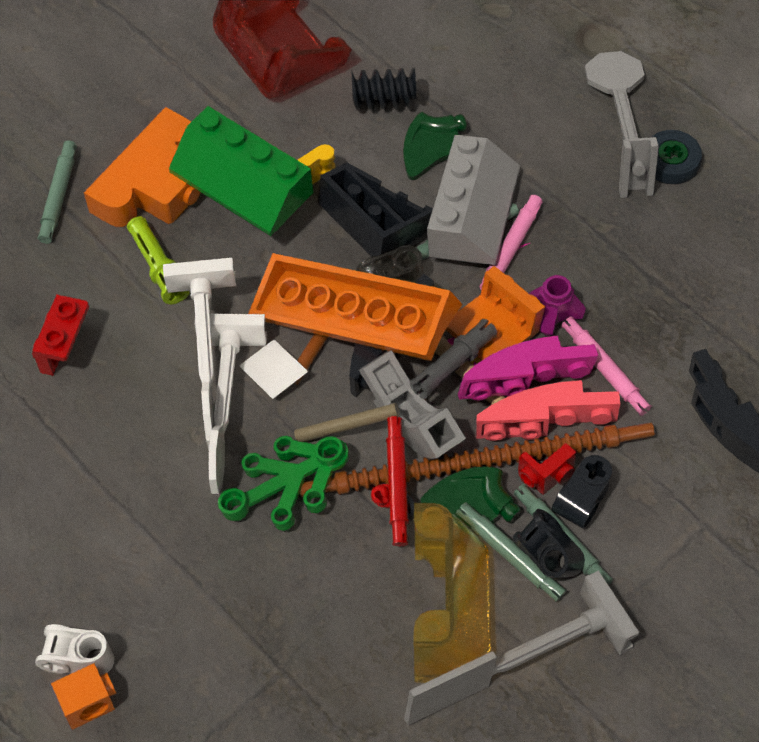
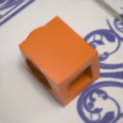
M95 663L51 683L72 730L115 710L110 696L117 693L108 673L100 675Z

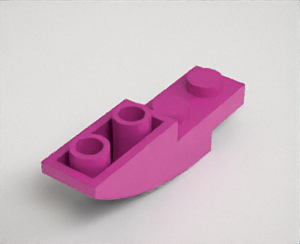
M557 335L537 338L504 348L477 363L464 374L458 391L459 400H483L492 396H511L529 389L532 380L545 382L553 378L570 377L578 379L590 375L598 358L595 344L561 347Z

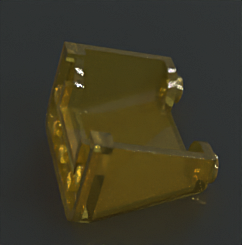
M414 503L415 560H426L433 569L434 577H445L446 610L426 611L419 615L414 625L415 682L426 683L491 652L490 560L486 544L446 507L434 503Z

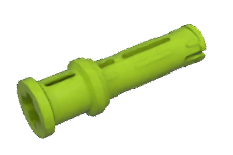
M142 216L131 219L127 224V230L132 235L148 263L150 279L153 283L158 284L161 289L163 302L172 305L183 301L190 294V291L168 293L163 275V264L176 262L167 258L159 241L149 227L146 218L143 219Z

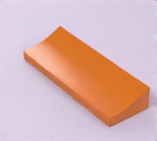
M272 253L248 314H265V322L382 350H392L395 353L431 361L446 328L463 304L450 290Z

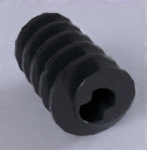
M415 67L411 69L409 77L406 76L403 68H399L395 78L391 69H386L384 78H381L378 70L374 69L371 79H368L365 70H361L359 78L355 79L351 70L352 96L356 111L361 110L363 101L366 102L369 110H373L375 102L378 101L383 110L386 109L388 100H391L394 109L399 108L401 100H404L407 108H411L414 99L417 100Z

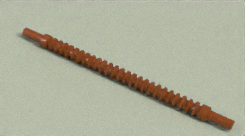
M652 422L621 428L609 425L603 427V431L595 428L593 433L586 429L582 435L575 431L574 436H569L568 433H565L564 438L555 435L553 440L546 436L542 442L535 438L534 443H529L528 440H525L523 445H519L516 441L512 447L505 443L503 448L495 445L493 450L484 447L483 452H479L475 448L472 454L465 450L463 455H458L457 452H454L453 457H448L447 454H444L442 459L434 458L431 461H428L426 457L423 458V462H418L417 459H414L412 464H408L405 461L406 482L409 483L410 478L413 477L417 481L421 479V476H426L427 479H430L431 474H436V477L439 478L442 472H446V475L450 476L453 470L459 472L461 469L481 467L483 465L491 467L492 464H496L500 467L502 462L511 465L513 460H516L519 464V456L523 452H527L531 457L541 460L542 455L551 456L565 443L578 453H581L583 448L591 451L593 446H596L598 450L602 449V445H606L607 448L618 447L620 442L653 437L655 435ZM383 464L382 469H377L376 466H373L371 471L362 468L361 473H357L353 469L352 474H347L346 471L336 472L334 477L330 478L325 493L337 491V494L340 495L349 493L351 488L358 492L361 486L368 490L372 484L375 486L380 485V483L388 484V467L386 464ZM314 480L303 482L300 490L301 497L304 496L307 490L312 488Z

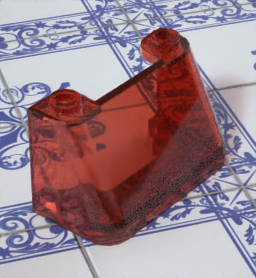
M219 0L213 16L214 31L256 87L268 99L281 98L343 67L352 51L341 37H330L325 45H323L296 13L300 0Z

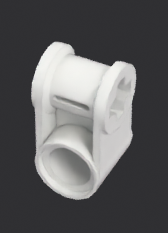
M51 624L47 625L44 629V635L46 636L42 655H39L35 662L39 668L59 674L74 673L95 663L99 674L102 675L112 669L114 654L104 635L98 631ZM101 649L96 657L86 658L92 650Z

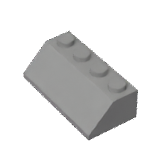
M463 135L454 136L427 227L429 257L496 265L520 173V165L488 138Z

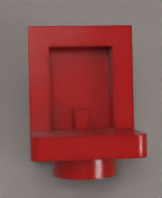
M565 443L541 464L527 452H523L519 456V477L528 487H535L544 495L557 483L562 485L572 477L575 472L576 451Z

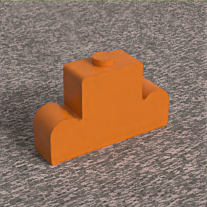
M165 107L84 192L89 213L112 226L124 227L127 226L131 219L137 216V208H141L165 223L172 224L189 205H193L197 201L201 193L169 172L170 164L186 126L191 121Z

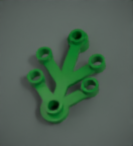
M281 436L273 444L274 451L280 460H290L295 455L309 459L295 464L263 458L258 453L247 454L241 462L247 476L254 478L263 473L276 476L245 493L237 488L224 491L218 498V507L222 515L227 520L240 521L246 517L249 507L284 489L278 506L271 512V520L276 529L281 531L288 530L295 523L292 511L305 477L316 472L312 488L305 492L303 501L309 512H322L327 506L325 491L333 471L341 469L348 462L349 450L347 445L342 440L332 436L322 438L317 444L295 441L289 436ZM283 446H290L289 449L280 451ZM331 454H336L334 457L327 458ZM258 462L256 467L248 468L250 464ZM313 498H321L317 503H310ZM240 505L237 509L231 510L234 506ZM288 515L284 521H277L280 516Z

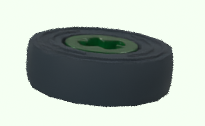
M665 130L652 136L656 137L658 142L655 180L665 184H680L689 181L697 174L702 162V150L695 138L679 130ZM673 155L678 156V157H675V156H674L672 159L667 158V157H672Z

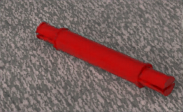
M392 416L387 418L388 438H386L390 508L389 524L392 525V545L401 547L408 545L407 524H409L405 438L402 437V417Z

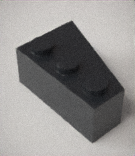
M346 162L320 175L318 204L379 265L428 238L427 227L433 208L427 205L422 208L408 200L407 194L401 191L396 194L381 186V180Z

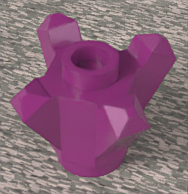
M551 276L543 282L542 286L529 292L530 295H534L545 306L540 332L546 336L553 335L557 323L569 317L582 319L586 308L574 294L570 281L564 276Z

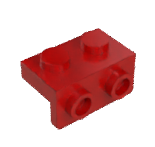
M56 294L32 350L33 358L36 360L40 373L53 376L59 361H67L89 309L88 301Z

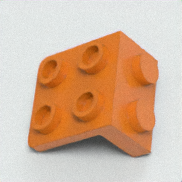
M493 266L485 272L481 295L455 314L446 331L457 338L459 335L467 334L480 320H489L488 324L484 327L486 328L492 323L496 327L498 335L479 350L478 357L484 360L504 348L528 341L539 333L545 306L540 303L538 298L530 295L515 283L512 277Z

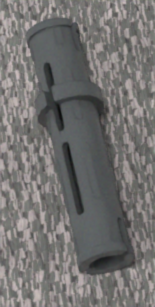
M482 319L467 334L459 335L455 338L452 347L410 381V386L414 393L417 395L423 389L419 397L427 398L433 390L465 362H471L477 358L479 350L497 337L496 327L490 323L485 328L484 326L488 324L489 320Z

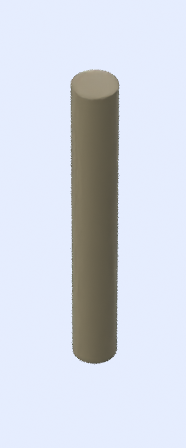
M397 403L299 428L294 431L296 441L306 442L385 421L388 417H399V408Z

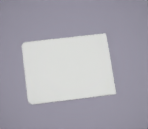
M275 340L268 343L240 365L241 369L272 399L308 372Z

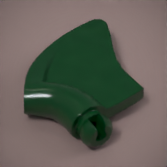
M420 112L414 118L406 133L403 148L404 164L408 179L416 180L439 162L448 159L454 136L459 135L458 132H463L467 129L464 115L433 117Z
M474 467L456 472L431 487L420 500L424 508L454 517L463 522L470 530L472 527L456 514L457 510L461 509L460 507L465 502L481 516L485 515L492 523L500 517H503L506 522H513L514 516H519L521 512L520 507L514 504V499L502 487L503 471L494 467Z

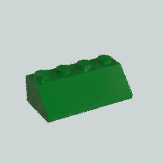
M209 106L186 126L169 167L171 174L269 236H272L313 194L311 168Z

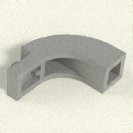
M392 350L385 352L359 369L376 398L373 402L377 408L397 403L400 412L399 417H402V437L405 438V443L420 455L430 459L438 458L466 439L448 408H434L423 398H420L419 393L417 395L414 393L410 386L409 378Z

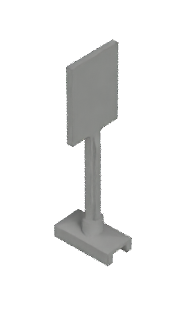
M598 570L587 575L583 582L580 595L589 607V610L581 613L579 618L509 650L499 657H496L493 651L411 689L409 691L404 720L407 725H410L489 687L491 677L494 674L517 667L583 634H593L603 629L618 654L621 655L633 649V644L630 640L637 637L639 631Z

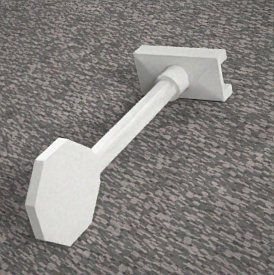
M232 258L163 264V275L168 293L191 291V299L194 300L198 366L202 382V409L208 450L211 430L215 426L211 388L214 370L209 299L212 297V288L236 286V275L233 269Z
M210 314L212 346H219V351L221 352L214 411L215 426L211 430L209 444V484L211 494H219L223 487L225 468L224 433L229 423L236 354L239 352L240 346L267 345L265 314Z

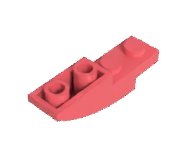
M582 380L558 382L521 391L494 403L477 414L476 439L485 438L490 441H498L503 438L522 437L523 439L532 440L541 436H548L549 424L569 426L574 423L592 422L593 424L603 425L609 422H617L620 409L619 391L583 393Z

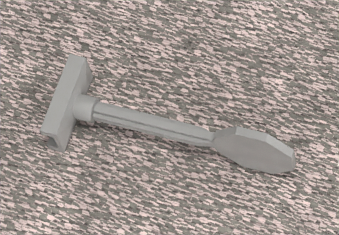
M622 51L599 53L585 65V74L589 85L607 94H612L624 138L619 179L620 197H627L628 190L645 189L646 195L651 196L654 194L658 142L656 137L638 138L627 96L628 92H631L644 80L645 74L640 60Z

